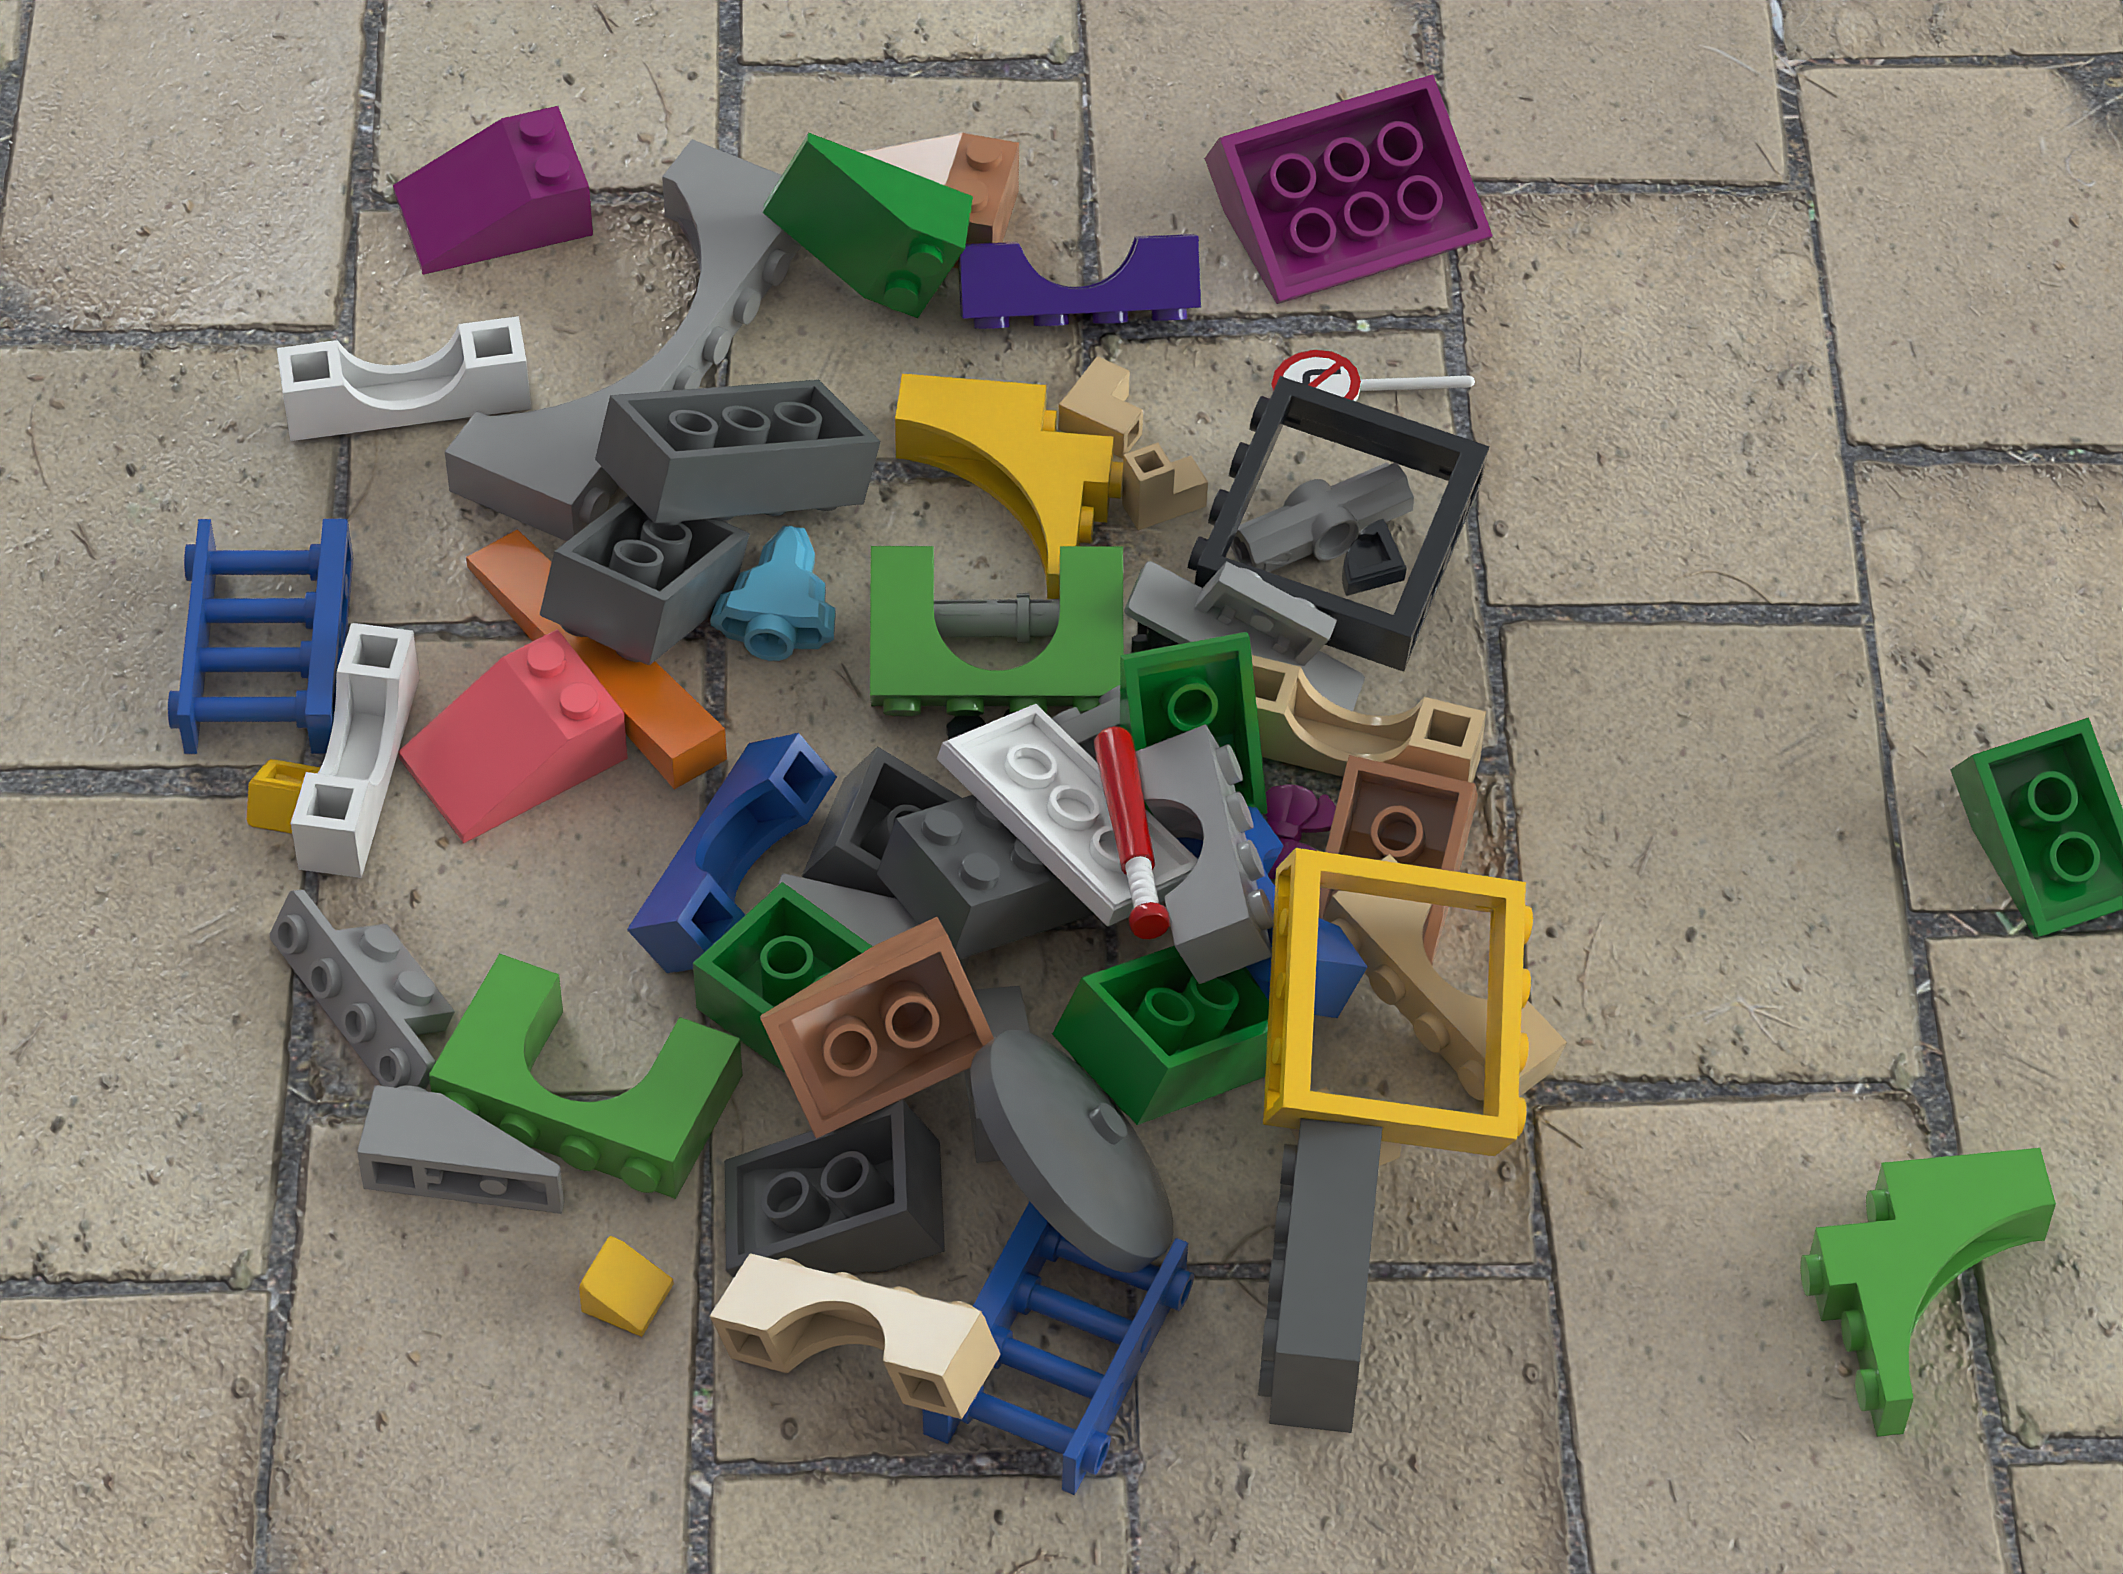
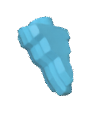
M782 526L763 546L758 566L739 574L733 590L720 595L711 615L710 623L712 627L720 630L728 639L743 642L745 648L752 655L760 659L780 661L792 655L794 649H820L824 643L834 640L836 610L835 607L825 602V582L813 573L815 552L805 528Z

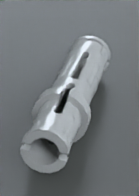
M1017 593V599L934 600V618L941 637H1017L1018 643H1030V637L1054 636L1059 622V599H1030V593Z

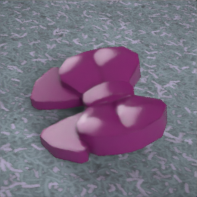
M1292 784L1273 786L1266 792L1268 813L1265 815L1268 820L1267 823L1284 846L1268 873L1270 879H1276V868L1295 848L1318 851L1299 841L1301 840L1302 833H1319L1331 830L1336 805L1327 794H1322L1317 799L1313 791Z

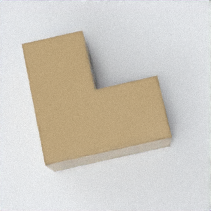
M1097 356L1059 403L1058 429L1066 433L1113 436V454L1123 459V454L1128 453L1141 437L1143 428V409L1125 402L1129 396L1130 371Z
M1159 443L1123 454L1122 505L1138 531L1207 507L1208 481L1192 456L1170 462Z

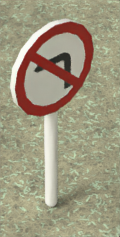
M1310 350L1296 353L1283 360L1274 371L1271 389L1273 392L1279 377L1282 376L1356 401L1360 391L1469 388L1474 385L1475 380L1472 376L1360 379L1357 368L1346 357L1332 351Z

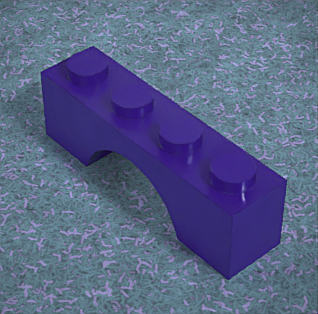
M1195 234L1134 236L1127 256L1112 274L1094 284L1078 287L1056 284L1042 277L1028 262L1018 242L966 244L965 250L958 258L960 316L963 319L974 318V329L1010 327L1009 316L1033 315V326L1068 325L1069 314L1092 313L1093 323L1128 322V311L1151 310L1153 321L1187 319V308H1201L1199 237Z

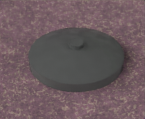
M1006 1030L977 1051L971 1063L970 1080L979 1117L1004 1166L1040 1214L1077 1249L1096 1262L1113 1270L1126 1273L1138 1272L1163 1255L1171 1245L1174 1232L1172 1211L1166 1190L1139 1136L1122 1111L1101 1086L1063 1051L1043 1038L1026 1031Z

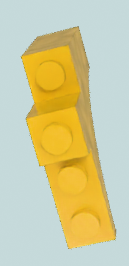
M902 373L895 416L896 459H906L928 464L951 472L972 482L1005 506L1020 522L1038 552L1045 573L1047 599H1059L1060 546H1080V543L1091 544L1094 522L1107 523L1110 498L1121 499L1123 462L1113 461L1114 437L1056 432L1057 411L1046 410L1047 385Z

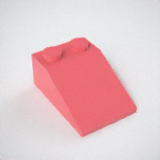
M558 629L503 656L398 751L400 761L463 843L628 759L624 712Z

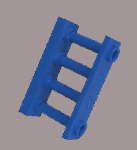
M198 519L196 544H186L184 554L186 581L192 582L180 690L170 691L168 696L170 729H180L184 754H197L200 722H296L297 728H307L311 754L327 753L335 712L336 672L347 638L354 558L348 519H323L321 544H311L310 550H216L211 519ZM216 575H310L311 581H317L316 592H306L305 598H214ZM211 623H305L306 629H313L312 641H302L300 647H209ZM206 672H301L302 678H308L307 690H297L296 697H203Z
M1029 1201L973 1307L982 1311L1001 1354L993 1368L999 1369L1004 1364L1092 1400L1077 1429H1073L984 1393V1385H982L962 1419L923 1409V1434L949 1444L960 1421L969 1424L973 1419L1021 1437L1063 1454L1062 1490L1075 1495L1086 1472L1096 1475L1102 1467L1111 1442V1436L1106 1433L1170 1309L1180 1311L1188 1299L1194 1281V1273L1187 1270L1188 1242L1175 1238L1161 1267L1149 1264L1138 1272L1126 1273L1116 1271L1096 1262L1072 1245ZM1059 1257L1145 1290L1147 1294L1134 1319H1127L1041 1285L1042 1279L1038 1275L1046 1260L1056 1262ZM1032 1310L1120 1346L1104 1375L1014 1339L1013 1331L1010 1328L1017 1314L1028 1315Z

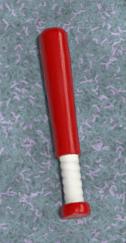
M1116 726L1108 727L1096 736L1094 748L1116 840L1121 870L1127 875L1132 896L1133 910L1129 915V926L1133 934L1138 938L1155 939L1167 932L1170 926V919L1166 908L1159 904L1152 872L1155 867V858L1149 834L1133 738L1127 730Z

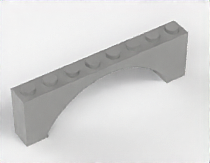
M691 139L662 176L665 217L678 222L691 244L700 269L696 295L687 316L676 333L656 355L636 371L588 396L557 406L524 413L488 416L476 411L445 450L449 491L565 541L571 539L604 514L609 499L619 487L615 480L595 460L610 395L698 389L701 378L713 363L719 364L724 359L731 339L742 324L748 325L755 318L761 299L771 286H778L783 281L788 272L790 261L799 249L803 247L762 213L765 201L782 175Z

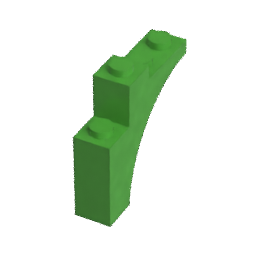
M2041 1148L1881 1163L1875 1190H1868L1866 1194L1868 1222L1816 1227L1810 1254L1802 1255L1800 1261L1803 1290L1806 1296L1815 1295L1821 1321L1841 1319V1331L1845 1349L1847 1352L1856 1351L1860 1370L1856 1371L1855 1377L1858 1404L1861 1411L1871 1412L1877 1437L1904 1434L1914 1399L1909 1376L1910 1338L1917 1322L1933 1299L1962 1272L1983 1259L2008 1248L2035 1241H2045L2056 1202Z

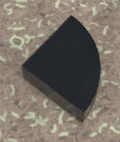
M1384 519L1364 527L1346 553L1342 569V584L1346 596L1405 580L1407 567Z

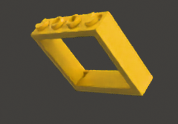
M1295 848L1276 868L1263 1125L1299 1130L1300 1120L1304 1118L1382 1127L1381 1141L1487 1156H1496L1516 1141L1517 1136L1519 1137L1524 1129L1527 1112L1525 1099L1519 1097V1073L1523 1071L1526 1065L1529 1051L1528 1036L1526 1033L1521 1032V1013L1527 1004L1531 988L1530 972L1528 969L1523 968L1524 945L1530 938L1533 925L1532 908L1525 905L1526 882ZM1320 888L1491 913L1483 1115L1310 1091Z

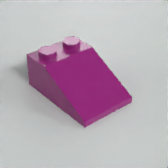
M559 106L501 118L393 185L394 195L423 275L593 235L589 185Z

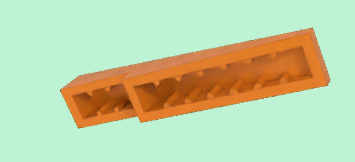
M518 529L466 557L469 570L532 642L556 629L559 630L624 712L626 735L674 790L727 760L725 728L658 663L654 661L651 665H647L642 662L626 660L619 656L614 649L588 637L569 634L561 625L540 616L552 562Z

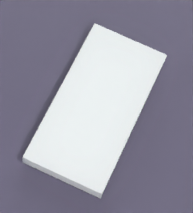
M1037 704L942 742L937 760L1107 927L1129 917L1133 910L1132 896L1127 875L1121 870L1098 764ZM1146 810L1155 858V867L1152 872L1160 903L1165 901L1164 896L1175 889L1190 874L1198 859Z

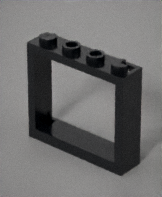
M1280 376L1271 398L1260 396L1256 404L1249 430L1255 432L1250 445L1243 442L1239 443L1229 471V477L1235 480L1230 491L1219 489L1208 519V524L1214 526L1209 539L1200 536L1197 538L1187 568L1196 571L1194 584L1201 588L1209 582L1226 561L1238 568L1249 569L1258 574L1268 584L1293 597L1311 602L1319 611L1336 619L1331 637L1325 645L1404 672L1481 485L1490 446ZM1283 425L1449 481L1394 615L1226 558Z

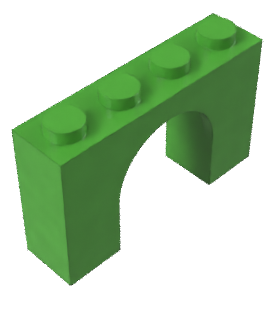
M871 546L870 700L871 706H883V714L890 716H915L921 714V706H946V714L952 716H979L984 714V706H1009V714H1012L1034 704H1037L1046 714L1047 706L1077 707L1080 714L1099 706V698L1120 685V656L1124 655L1123 546H1060L1059 622L1056 632L1048 646L1036 658L1022 666L1008 670H986L972 666L952 653L942 640L934 618V546Z
M499 953L429 1073L431 1092L443 1094L526 1146L561 1157L567 1164L583 1171L594 1169L622 1179L628 1186L643 1193L655 1191L676 1199L743 1076L740 1038L679 1017L650 1071L635 1087L614 1098L596 1102H580L559 1097L542 1087L530 1073L538 1055L563 1013L559 974Z

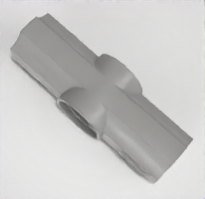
M1384 463L1332 486L1322 479L1307 481L1290 493L1283 507L1239 526L1231 544L1235 561L1271 572L1310 554H1313L1319 560L1328 561L1335 559L1348 551L1351 544L1358 538L1359 532L1367 525L1381 519L1387 522L1413 511L1414 495L1409 487L1407 475L1398 464L1393 463L1390 465L1389 463Z

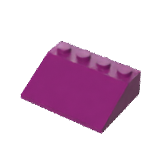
M1433 74L1220 137L1204 158L1223 211L1276 304L1479 243L1493 236Z

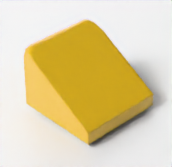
M275 759L268 760L248 784L246 818L248 825L292 834L291 820L306 772L317 774L321 767Z
M609 1236L580 1283L581 1312L642 1337L674 1285L673 1278L625 1242Z

